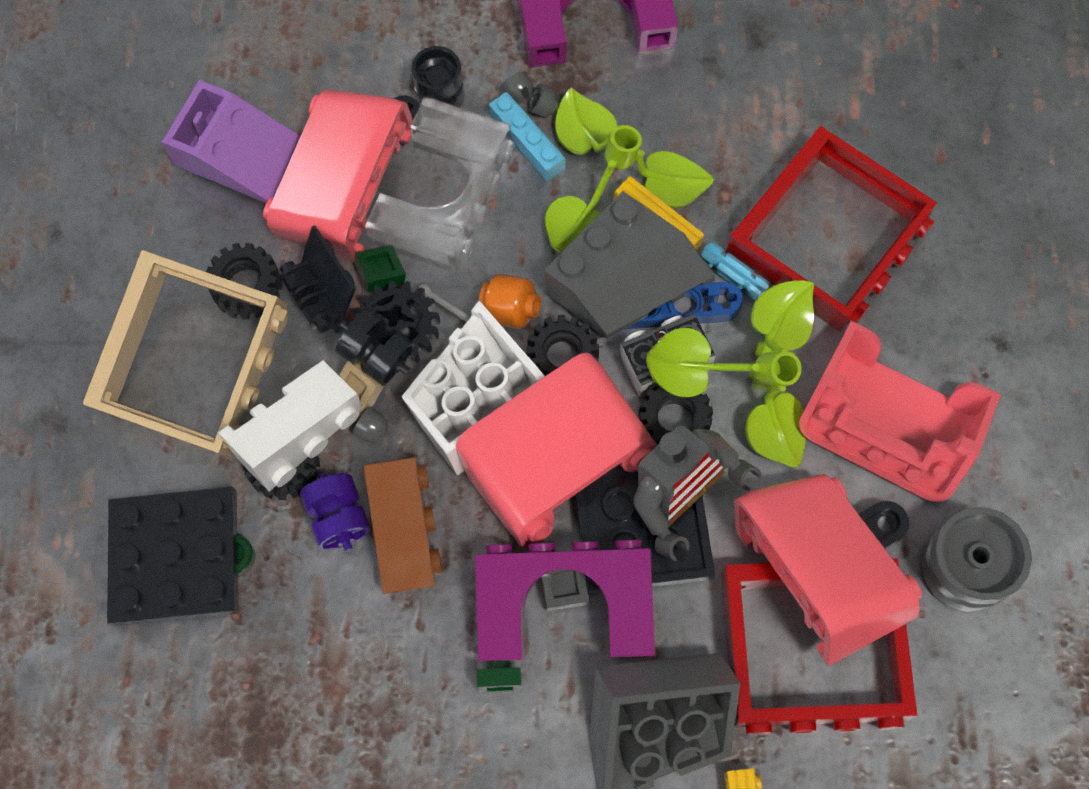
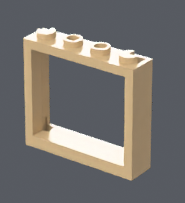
M141 250L82 404L210 451L231 456V450L218 432L216 438L128 407L117 403L164 279L166 275L264 309L218 430L219 432L229 425L235 431L243 425L247 412L253 409L258 401L260 390L257 385L262 372H267L272 364L274 350L271 348L277 333L281 334L287 324L288 311H286L288 304L274 295Z

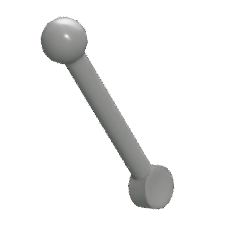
M421 283L417 286L416 290L421 287L425 289L426 298H433L435 303L465 322L470 319L471 316L434 293L429 284Z

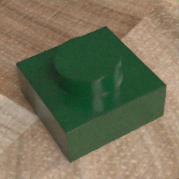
M393 245L355 252L354 263L367 292L374 291L375 285H378L381 289L388 288L389 281L392 280L396 286L405 283L406 273Z
M491 661L486 663V669H476L479 693L522 691L521 667H512L511 661Z

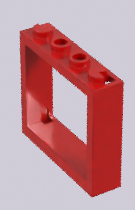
M820 125L732 232L725 253H730L773 286L788 281H808L753 242L819 161L910 221L846 305H843L814 285V314L839 332H842L849 322L858 323L870 306L865 301L872 292L877 296L880 295L892 278L887 273L894 264L898 267L904 264L914 249L909 245L914 237L917 236L923 239L935 221L929 217L937 202Z
M892 558L899 567L898 558ZM770 563L725 566L721 578L728 663L741 683L734 728H746V734L767 735L772 734V727L789 726L790 733L800 734L817 732L816 725L833 724L835 732L861 730L860 723L877 722L878 730H889L891 728H905L904 721L918 716L906 624L888 633L896 703L752 709L741 590L787 588V586Z

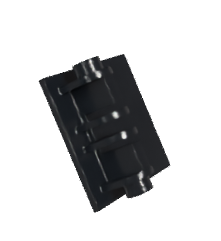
M316 225L311 227L301 262L295 264L294 261L284 263L280 267L282 272L280 278L289 292L292 293L293 299L299 301L298 307L302 310L312 329H317L319 333H325L333 328L337 334L340 332V324L345 319L356 290L355 283L350 272L344 270L337 260L330 241L324 239Z

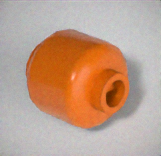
M497 274L490 281H486L483 284L479 295V301L503 327L522 329L526 327L531 318L538 316L541 308V297L536 294L535 286L528 278Z

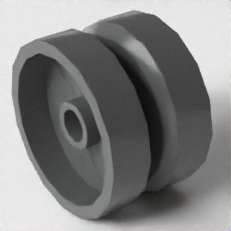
M987 507L966 508L949 517L925 543L921 557L923 579L932 594L948 607L964 612L984 611L1018 591L1029 576L1032 562L1029 540L1019 524L1003 512Z

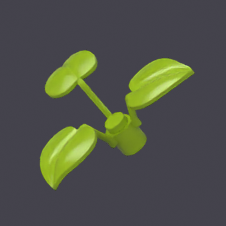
M570 88L558 107L555 120L556 136L561 145L574 154H585L592 148L598 153L606 149L605 159L608 165L588 206L582 199L575 196L560 197L549 205L545 215V230L551 247L558 252H562L601 213L594 210L613 170L627 169L635 161L637 162L639 174L647 178L645 188L672 209L682 208L692 203L711 187L714 178L696 163L673 152L658 151L651 153L644 164L643 157L645 152L640 150L642 137L639 131L629 125L618 126L615 117L608 109Z
M810 281L779 283L766 289L756 299L751 312L752 326L757 332L767 335L765 345L773 351L759 356L756 363H708L711 348L707 339L695 329L678 328L666 333L647 353L646 362L652 378L662 389L674 396L693 397L707 389V370L754 372L760 383L773 387L764 395L765 404L756 405L747 416L745 425L747 441L750 447L760 456L791 468H798L802 461L806 437L799 428V421L804 410L798 399L792 394L778 393L785 392L786 386L794 384L801 375L800 360L789 350L802 347L812 333L814 324V283Z

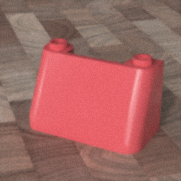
M329 89L323 90L320 95H314L309 106V119L274 198L268 199L264 207L263 218L267 220V227L272 235L306 246L311 227L316 225L323 238L328 239L332 244L336 258L355 264V252L364 251L365 248L364 245L357 243V241L359 240L361 229L366 231L369 225L366 215L393 153L399 154L401 149L399 141L409 144L415 130L407 103L391 97Z
M851 321L800 418V431L811 442L923 499L932 502H941L949 499L980 454L1001 394L981 384L966 382L960 384L950 397L943 395L877 362L876 360L882 348L879 337L871 330Z
M582 353L573 357L469 427L458 438L456 451L470 483L524 550L529 544L539 543L550 535L555 520L553 510L618 464L627 472L638 471V465L641 460L657 444L601 364L592 354Z
M820 474L751 490L734 499L736 534L746 548L753 545V549L757 554L764 553L805 612V624L809 629L813 627L816 634L823 639V642L816 645V649L828 667L918 617L920 610L919 599L922 598V592L918 583L911 575L903 574L849 503L846 491L836 477L831 479L826 474Z

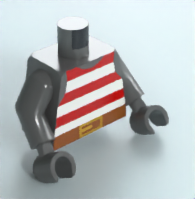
M679 425L672 432L663 435L660 443L638 465V488L634 496V506L650 533L657 535L655 549L658 554L677 561L673 554L674 545L686 552L689 550L690 545L685 537L670 532L668 527L725 473L724 469L729 468L728 477L730 481L746 491L751 490L744 483L747 473L751 472L758 478L762 477V473L758 468L745 460H738L739 454L719 433L713 430L697 428L691 432L684 425Z

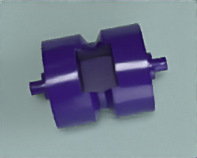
M326 472L320 473L318 480L308 484L300 491L307 516L315 518V521L311 524L315 540L320 550H333L343 547L345 552L353 550L352 543L363 539L371 532L364 508L355 505L360 497L353 477L347 473L327 476Z

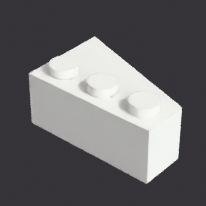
M324 360L283 387L282 393L284 396L273 405L266 408L260 403L251 409L250 414L254 418L235 431L228 425L218 432L234 456L269 492L275 486L281 487L288 483L295 475L296 467L307 457L313 458L321 453L327 446V439L339 428L341 430L348 428L359 416V410L362 408L357 393Z

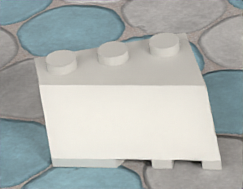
M480 301L471 310L472 316L461 329L457 327L448 338L450 343L437 359H431L402 395L403 401L433 446L457 476L465 471L456 451V443L461 434L545 377Z

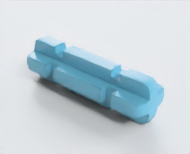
M715 242L708 243L700 254L709 268L716 267V273L728 282L736 285L740 290L746 289L747 292L745 294L756 301L762 292L770 288L771 284L760 275L755 277L753 275L754 270L730 253L725 255L723 253L725 249Z

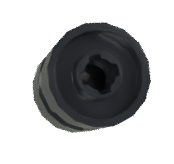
M432 46L423 49L414 58L411 68L416 100L423 112L431 116L444 117L451 115L460 108L464 99L462 67L459 57L452 50L442 46Z

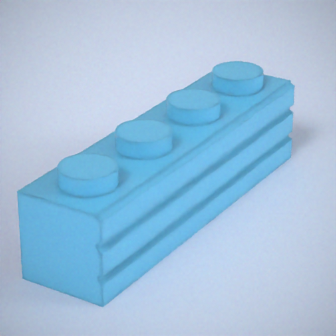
M505 92L488 104L489 117L494 120L546 182L565 170L566 158L508 92Z

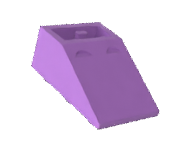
M199 80L163 138L162 144L173 165L267 203L269 198H274L301 136L234 93Z

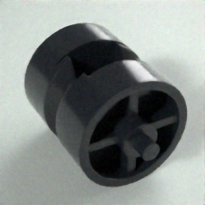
M365 309L350 324L345 320L341 322L340 327L345 331L336 346L335 352L354 366L362 363L364 365V373L381 386H385L400 371L405 375L409 373L411 368L405 363L415 343L396 329L388 332L386 330L387 323L369 309Z

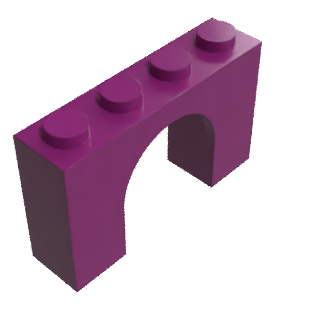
M517 0L530 68L566 63L567 40L562 15L566 8L576 0ZM616 0L627 9L631 16L639 52L675 47L678 23L673 0Z
M641 540L615 541L616 549L598 550V541L572 542V551H555V543L529 544V552L512 553V544L486 545V554L475 555L478 661L522 660L526 657L525 604L532 586L542 576L551 571L561 569L574 570L587 575L603 591L609 611L610 657L655 656L651 548H642Z

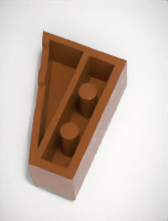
M418 456L363 465L383 594L435 586V575L442 574L439 548L431 549L429 532H436L433 508L432 506L425 507L423 490L429 489L426 464L419 465Z

